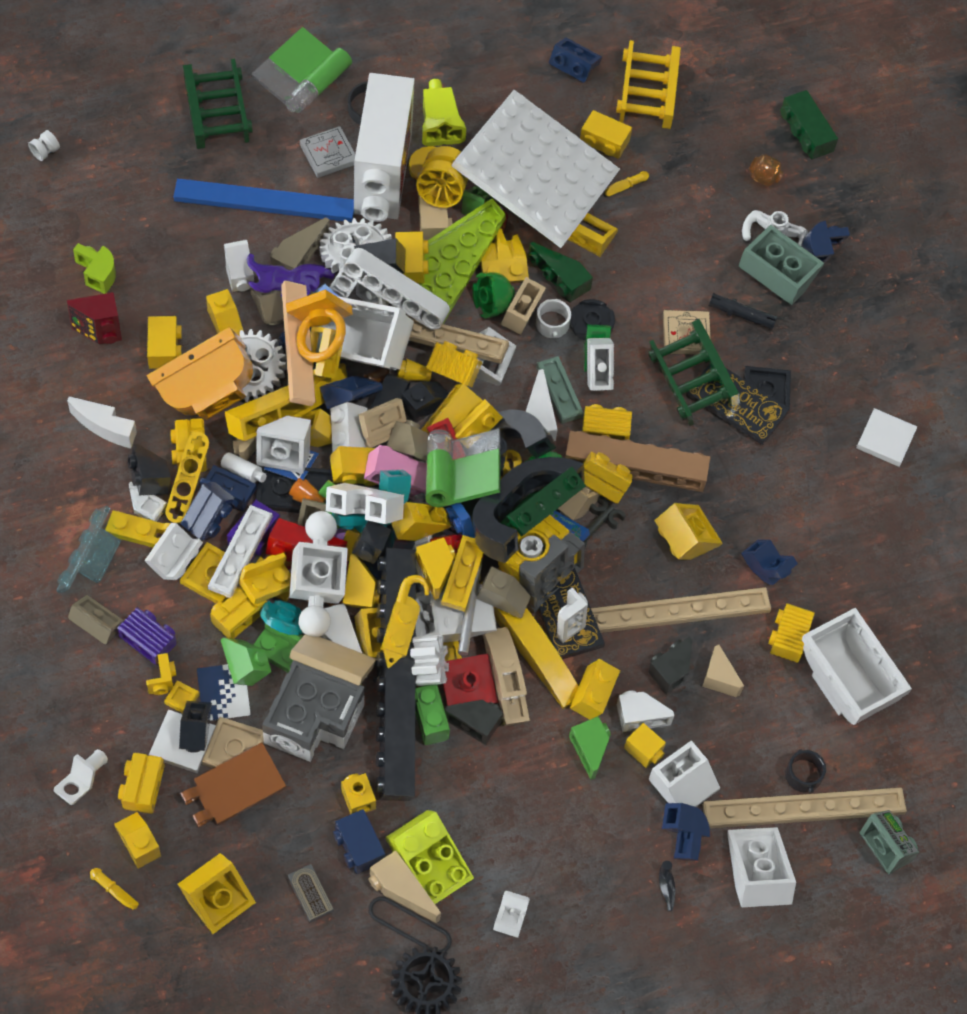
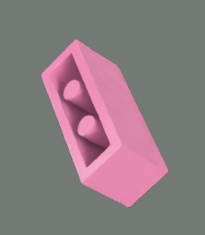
M379 445L369 453L364 479L379 484L380 470L403 469L411 475L409 497L427 504V463L415 460L410 455L398 453L388 446Z

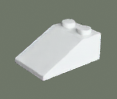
M778 827L728 830L727 835L735 888L741 907L791 905L796 880Z

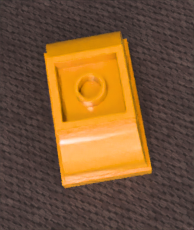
M228 327L146 376L151 385L159 391L163 400L182 414L199 415L203 419L208 420L247 397L243 388L252 378L253 365L245 351L246 346L241 337ZM194 355V359L190 360L189 356Z

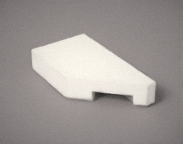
M130 482L129 489L134 513L142 518L157 522L165 512L168 503L155 495L139 496L137 486H133V483Z

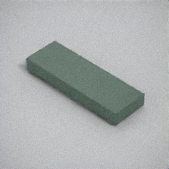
M559 356L537 362L536 367L538 371L544 370L550 399L561 424L583 418L584 412Z

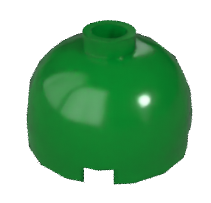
M497 272L477 274L475 278L479 277L477 283H473L472 295L475 308L477 309L480 306L483 312L480 316L483 318H493L507 312L515 296V291L510 281L504 275Z

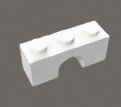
M348 483L327 487V512L341 515L365 514V520L383 524L403 519L404 495Z

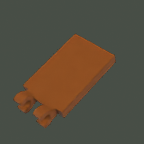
M263 742L194 778L197 786L183 791L181 795L186 805L200 798L205 810L197 812L193 815L197 826L201 827L213 819L220 825L283 791L287 787Z

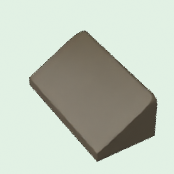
M88 595L74 603L68 615L69 620L103 644H107L118 633V626L124 622V620Z

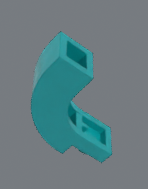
M403 469L380 470L379 490L404 495L405 504L410 494L411 475ZM332 513L337 525L342 529L355 528L361 533L368 521L365 520V514L341 515ZM379 523V524H381V525L387 527V526L390 525L391 523H387V524Z

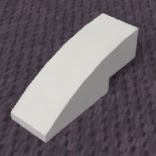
M73 397L68 398L70 413L81 424L98 436L131 449L137 433L135 421L116 417L115 407Z

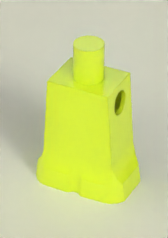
M430 80L429 89H423L424 124L422 126V144L425 146H440L442 144L452 145L464 142L466 140V127L458 114L452 87L442 88L441 80Z

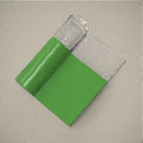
M302 27L251 73V77L282 101L288 110L301 113L352 65V59L341 48H337L334 52Z
M438 429L429 433L426 469V502L429 505L444 507L500 493L499 429L453 440L449 432Z

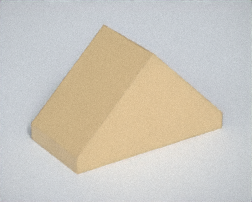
M717 645L713 650L702 687L737 697L741 694L744 685L720 645Z

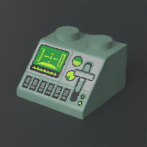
M890 810L870 815L859 832L888 875L912 862L919 853L915 840L907 836L903 830L902 822L897 816H893Z

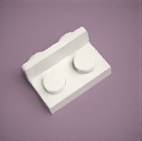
M170 523L145 559V562L161 578L177 580L185 573L186 566L198 554L203 542L200 539H192L177 523Z
M573 588L568 590L567 605L558 613L557 638L562 643L586 627L588 602L582 593H577Z

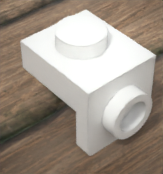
M505 891L493 930L518 938L530 899L526 896Z

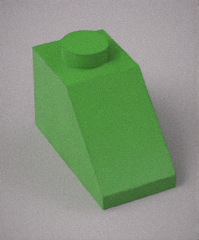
M221 639L234 684L253 686L271 673L268 657L264 649L240 639Z
M599 716L571 727L569 738L590 780L596 778L609 737L611 736L606 723L601 722Z

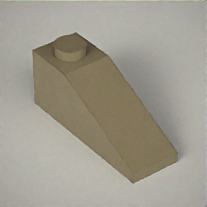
M325 217L283 240L279 247H275L270 254L271 265L283 266L288 270H292L300 265L308 264L320 247V240L323 239V234L329 233L330 219Z

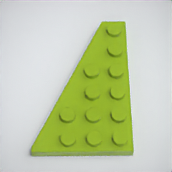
M493 198L428 240L429 254H425V260H428L429 274H425V283L417 284L449 305L450 311L447 317L506 219L505 213Z

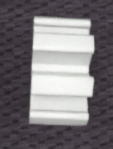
M443 635L417 636L413 638L414 649H411L410 656L415 660L412 674L416 675L417 686L436 685L447 682L445 672L449 671V663L445 661V655L448 653L447 645H443Z

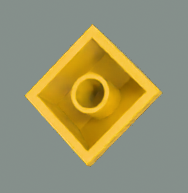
M674 503L654 520L659 527L658 532L667 540L671 553L678 559L691 560L723 544L699 505Z
M221 853L178 883L188 903L212 934L256 903L233 863Z

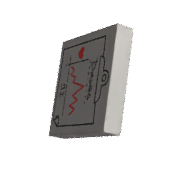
M340 126L300 140V146L317 178L354 165L355 153Z

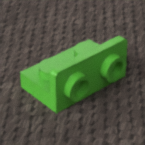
M265 623V629L254 645L265 650L268 662L289 673L293 662L289 658L291 650L301 640L303 635H288L271 628Z

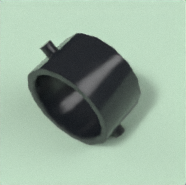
M799 749L791 757L786 767V780L794 790L802 793H813L824 779L826 764L818 753ZM799 760L813 763L819 771V779L814 782L799 780L792 771V764Z

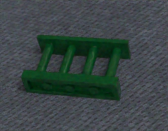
M231 59L230 71L206 74L193 73L192 64L183 65L196 148H205V139H208L209 136L243 132L245 143L249 142V133H253L251 119L247 120L239 82L243 80L241 67L236 66L235 59ZM233 79L234 88L205 92L196 90V86H199V83ZM237 98L238 105L205 110L204 107L199 108V103L205 100ZM240 114L241 123L214 127L202 125V121H205V118Z
M700 318L691 322L692 331L690 335L660 349L657 348L654 340L649 341L651 348L648 351L649 357L653 364H658L679 405L677 411L682 420H687L689 426L694 425L692 413L720 400H729L732 407L740 404L739 392ZM693 343L695 345L699 343L702 349L699 351V354L667 367L663 359L664 356ZM709 362L711 366L710 372L677 386L672 377L673 375L699 363ZM713 380L714 382L719 381L721 385L720 391L689 405L686 404L682 394Z
M572 466L543 489L529 494L500 523L516 529L520 536H523L585 488L586 485Z

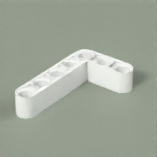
M356 248L352 251L329 287L339 297L348 298L356 284L359 283L393 306L406 311L407 315L421 324L434 330L441 327L450 311L449 305L444 300L362 248Z

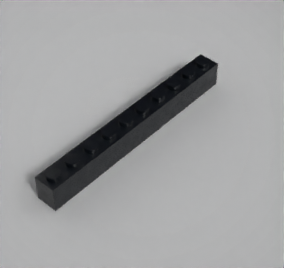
M386 548L382 555L378 557L377 568L381 571V579L378 580L377 593L381 594V604L379 603L377 607V618L381 619V628L377 630V643H381V646L400 586L405 578L416 575V550ZM413 583L408 596L415 601L416 583ZM416 625L405 658H400L388 669L384 652L380 650L377 654V667H380V677L377 678L376 690L380 692V702L378 701L376 705V716L380 717V726L376 729V741L380 742V752L376 753V767L380 768L379 777L376 778L375 789L376 792H379V800L410 801L415 797V675L412 674L415 660L410 654L411 649H414L412 640L415 637Z

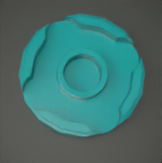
M275 600L274 603L267 601L263 605L260 612L261 618L271 628L288 635L304 634L299 627V616L302 612L299 607L281 600Z

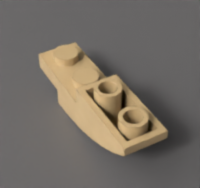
M497 628V631L483 634L486 653L489 655L493 679L495 680L500 709L503 712V725L528 723L530 718L525 699L527 691L518 655L508 628Z

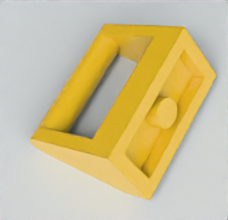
M587 213L583 221L606 232V234L602 236L579 224L568 240L601 257L617 234L618 228Z
M312 326L310 333L311 351L316 353L320 333L323 334L319 352L326 350L332 344L336 330ZM343 344L334 356L328 360L317 362L313 375L336 379Z

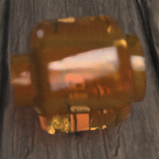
M762 154L760 157L756 156L749 168L751 179L767 187L771 186L774 182L778 183L783 175L781 162L766 154Z

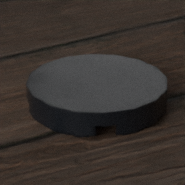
M596 299L583 300L576 307L574 306L571 311L570 327L574 334L582 340H586L587 324L610 326L611 334L615 325V315L613 310H610L603 301Z

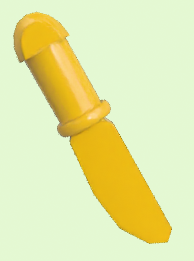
M641 171L635 176L613 183L606 189L605 196L614 195L640 182L647 181L649 173Z
M94 868L90 871L91 879L105 888L106 892L111 893L126 907L137 909L138 902L116 885L115 881H112L102 873L101 869Z

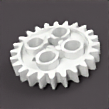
M353 218L352 223L344 220V225L335 223L336 229L329 227V233L323 234V239L320 240L321 246L319 247L322 262H325L326 268L331 267L332 273L341 270L354 250V246L389 240L392 237L391 234H388L387 228H381V224L374 226L373 220L368 224L365 223V218L360 222Z
M252 329L249 330L248 335H245L243 330H240V337L246 346L245 351L253 365L252 378L260 377L257 381L250 380L243 388L247 396L244 398L245 402H248L250 396L257 399L260 394L262 396L266 395L267 390L274 392L273 385L281 386L278 378H285L283 370H287L285 363L287 359L285 354H283V347L279 346L277 339L272 340L270 334L263 338L261 330L257 335L253 334ZM263 356H268L266 360H259Z

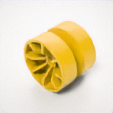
M440 146L428 153L416 183L419 195L428 204L439 208H448L456 205L461 200L469 179L451 166L460 155V150L449 146Z

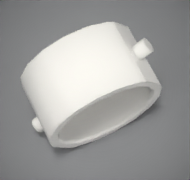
M550 299L541 303L536 316L537 330L547 338H559L566 334L571 319L569 306L558 299ZM550 311L557 312L565 318L566 322L558 326H551L541 319V315Z

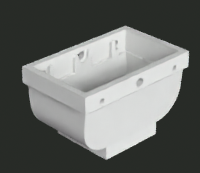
M337 296L351 305L353 315L343 318L346 325V334L340 358L382 368L400 370L414 321L406 316V311L396 307ZM334 321L330 322L329 324L319 326L323 328L336 330V324ZM320 333L316 353H319L323 333Z
M856 608L804 634L802 638L805 657L813 670L812 677L839 716L843 714L853 725L896 703L903 696L909 694L912 689Z

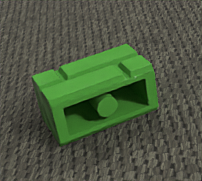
M437 684L415 688V713L420 731L422 732L424 745L449 740L450 728Z

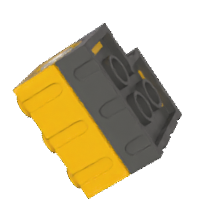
M551 515L523 536H520L517 531L519 550L506 563L498 561V570L515 577L531 596L526 608L532 613H535L539 606L559 589L557 588L548 594L574 568L577 573L584 568L585 543Z

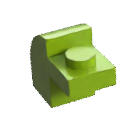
M78 243L73 252L75 262L86 267V270L83 272L85 285L103 294L107 293L116 278L112 253L104 246L96 252L92 247H85Z

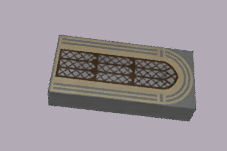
M312 864L288 874L291 886L310 923L334 912Z

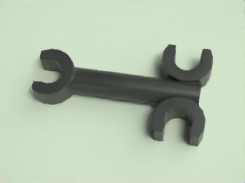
M601 495L598 497L597 502L602 507H597L593 503L590 506L591 513L598 516L587 527L590 535L583 541L585 543V550L587 541L607 520L608 525L616 530L618 523L613 518L617 517L624 521L626 517L622 510H615L611 505H608L607 499Z

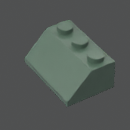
M772 225L768 226L744 249L739 263L741 269L791 305L807 290L824 265L821 260Z

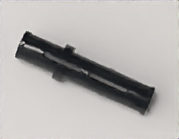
M714 292L708 305L709 307L726 312L728 316L735 315L771 330L777 319L776 315L774 316L739 303L735 298L733 300L725 298Z

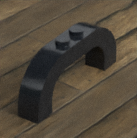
M544 457L526 461L511 469L500 480V493L482 497L473 510L474 538L478 548L490 558L506 563L519 550L518 534L516 529L505 526L500 522L529 494L543 489L572 466L585 483L584 463L561 457Z

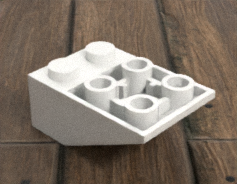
M479 584V586H478V592H479V590H480L482 584ZM446 587L443 588L440 597L435 600L431 591L428 596L424 594V591L416 593V602L420 606L416 622V637L443 635V642L460 640L464 612L441 605ZM476 599L471 637L497 631L493 606L479 599Z

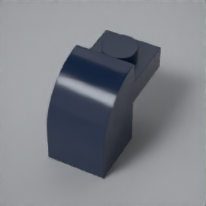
M822 221L804 236L801 247L825 263L834 255L832 245L841 244L850 236L848 227L839 228V226H831L827 228L826 221Z
M758 539L741 553L750 569L769 585H774L778 580L790 575L791 569L798 564L794 556L780 555L771 540Z
M666 803L662 829L678 833L674 859L698 861L701 837H710V826L707 817L695 806L684 803Z

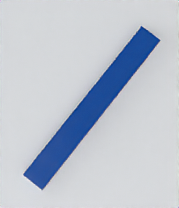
M178 178L173 196L176 202L319 219L326 217L335 221L347 220L352 222L354 215V199Z

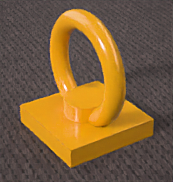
M326 289L286 303V312L302 321L297 333V347L300 354L311 362H322L334 356L344 342L346 325L343 318L353 315L352 306ZM334 321L336 324V335L332 344L326 350L319 353L310 351L306 344L309 328L312 326L319 327Z

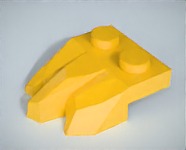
M500 228L494 238V243L490 244L480 261L481 271L500 273L510 283L523 282L525 277L529 278L526 253L518 234L512 236L511 240L506 241Z

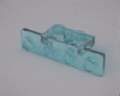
M107 505L99 510L96 509L89 519L91 524L88 530H84L79 538L81 544L78 550H74L68 559L70 565L67 571L64 570L58 578L57 583H59L56 591L60 594L70 589L78 572L96 583L102 580L121 542L120 539L101 528L111 509Z

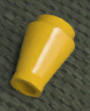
M407 358L402 361L400 370L397 369V376L408 381L429 382L431 379V370Z

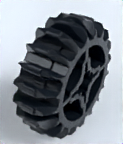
M425 945L422 948V953H419L418 949L414 947L412 948V957L405 952L403 954L404 961H396L398 969H393L391 973L396 979L390 981V986L396 988L392 991L393 997H400L397 1001L398 1006H403L407 1003L406 1013L416 1009L415 1014H420L421 1011H424L425 1014H431V1011H434L435 1014H441L440 1007L448 1012L450 1010L448 1002L456 1004L457 997L455 995L461 994L462 990L457 985L462 984V977L456 976L460 973V967H452L455 964V959L445 960L448 954L446 951L438 955V947L435 946L432 953L427 952L428 947ZM427 963L422 971L408 972L416 965ZM435 966L445 973L448 983L443 982V978L436 976L434 973ZM428 972H430V982L426 986L425 992H423L422 983L427 978ZM404 981L410 982L411 986L418 989V999L408 992ZM445 992L435 1000L426 1001L430 993Z

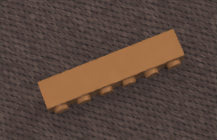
M570 431L565 456L567 459L584 463L591 451L595 454L600 452L605 454L610 459L609 462L616 466L618 464L626 466L630 470L633 480L699 492L704 491L710 456H704L697 452H683L676 448H661L653 444L634 443L631 440H617L605 435L595 436L583 431Z

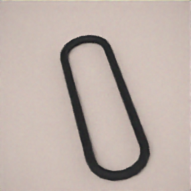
M377 897L370 903L369 913L375 921L422 947L426 945L428 950L432 952V947L374 915V904L378 901H386L446 935L448 939L447 946L442 950H438L437 954H441L450 948L452 943L451 936L445 929L389 898Z

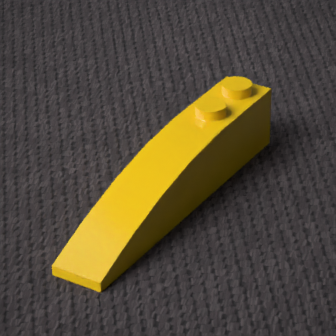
M493 606L496 622L501 628H508L515 647L563 709L571 705L579 686L529 610L526 608L523 617L520 619Z

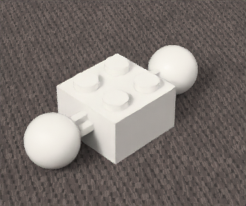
M325 511L311 514L306 521V533L313 540V544L298 542L292 555L289 598L309 600L308 607L299 616V627L304 634L312 637L324 635L331 624L330 615L323 608V602L338 604L345 596L348 548L327 546V541L331 540L337 531V523L335 518Z

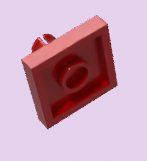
M488 654L446 661L449 663V671L445 672L447 682L442 685L447 706L476 700H484L487 703L492 702L494 704L498 703Z

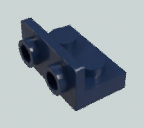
M565 37L555 44L549 64L585 82L590 71L600 64L602 56Z

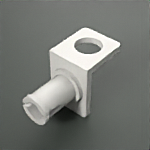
M97 749L86 760L78 754L75 755L71 773L54 787V792L70 805H74L92 789L95 772L107 763L108 758L105 753ZM68 784H73L78 787L79 791L74 795H69L64 791V787Z

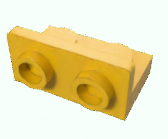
M484 399L454 429L455 437L470 450L503 417Z
M284 553L276 556L271 555L263 561L255 564L250 563L242 569L239 585L253 605L290 591L291 573L284 565L286 561Z

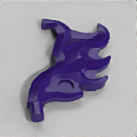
M249 254L246 259L249 268L256 273L259 279L258 283L250 281L249 286L262 293H269L274 290L282 292V283L290 281L306 285L308 296L311 291L315 292L319 287V277L332 280L335 275L330 269L316 264H303L288 270L283 266L258 264L254 261L253 254Z

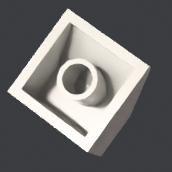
M285 416L257 429V465L304 473L310 455L311 420Z

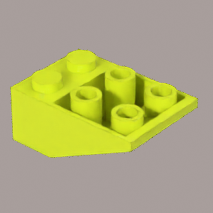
M426 810L385 837L391 850L398 852L434 904L474 879L435 811Z

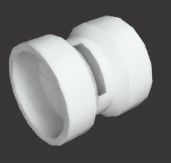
M48 130L43 132L39 139H33L28 143L32 154L39 161L46 159L50 152L54 153L60 149L56 137Z

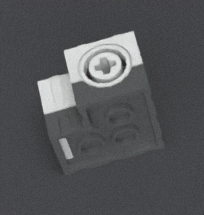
M293 660L290 671L286 674L280 687V692L276 695L269 710V715L262 724L264 744L311 762L314 750L318 747L320 740L327 743L330 742L344 749L364 707V686H358Z

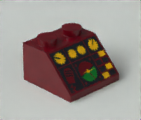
M114 292L67 300L73 330L98 344H112L122 340Z

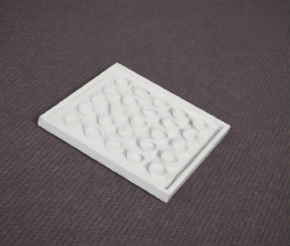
M515 90L512 91L451 165L560 248H562L620 170V168L598 153L594 148L590 147Z

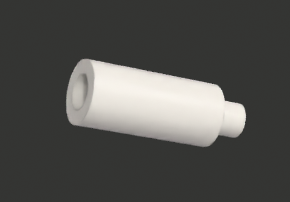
M230 452L226 453L222 458L221 467L252 483L257 481L262 483L265 481L266 474L262 472L261 467Z

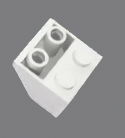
M692 740L655 766L649 777V781L668 803H684L697 807L720 790L708 759Z

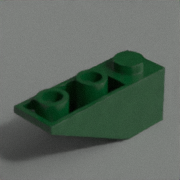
M530 243L528 254L530 262L538 266L547 281H551L559 295L565 297L569 303L591 290L593 277L579 261L537 243Z

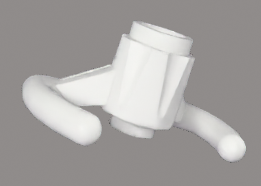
M754 210L746 217L743 223L742 236L743 240L749 241L751 239V225L753 222H757L765 229L772 225L787 237H798V245L801 246L802 240L808 231L802 226L789 223L787 214L782 211H776L769 216L761 211Z

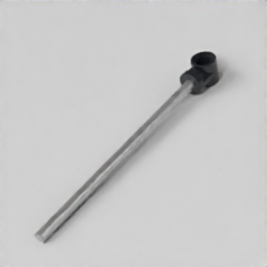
M490 436L484 441L482 452L499 448L501 477L504 470L507 443L502 437ZM482 560L464 612L458 654L462 656L468 655Z

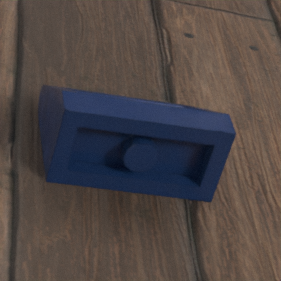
M357 375L320 387L327 409L364 398L383 389L380 382Z

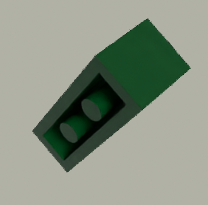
M804 90L785 97L780 110L781 116L784 120H787L793 135L797 136L803 151L809 155L811 160L834 152L838 137L809 92Z

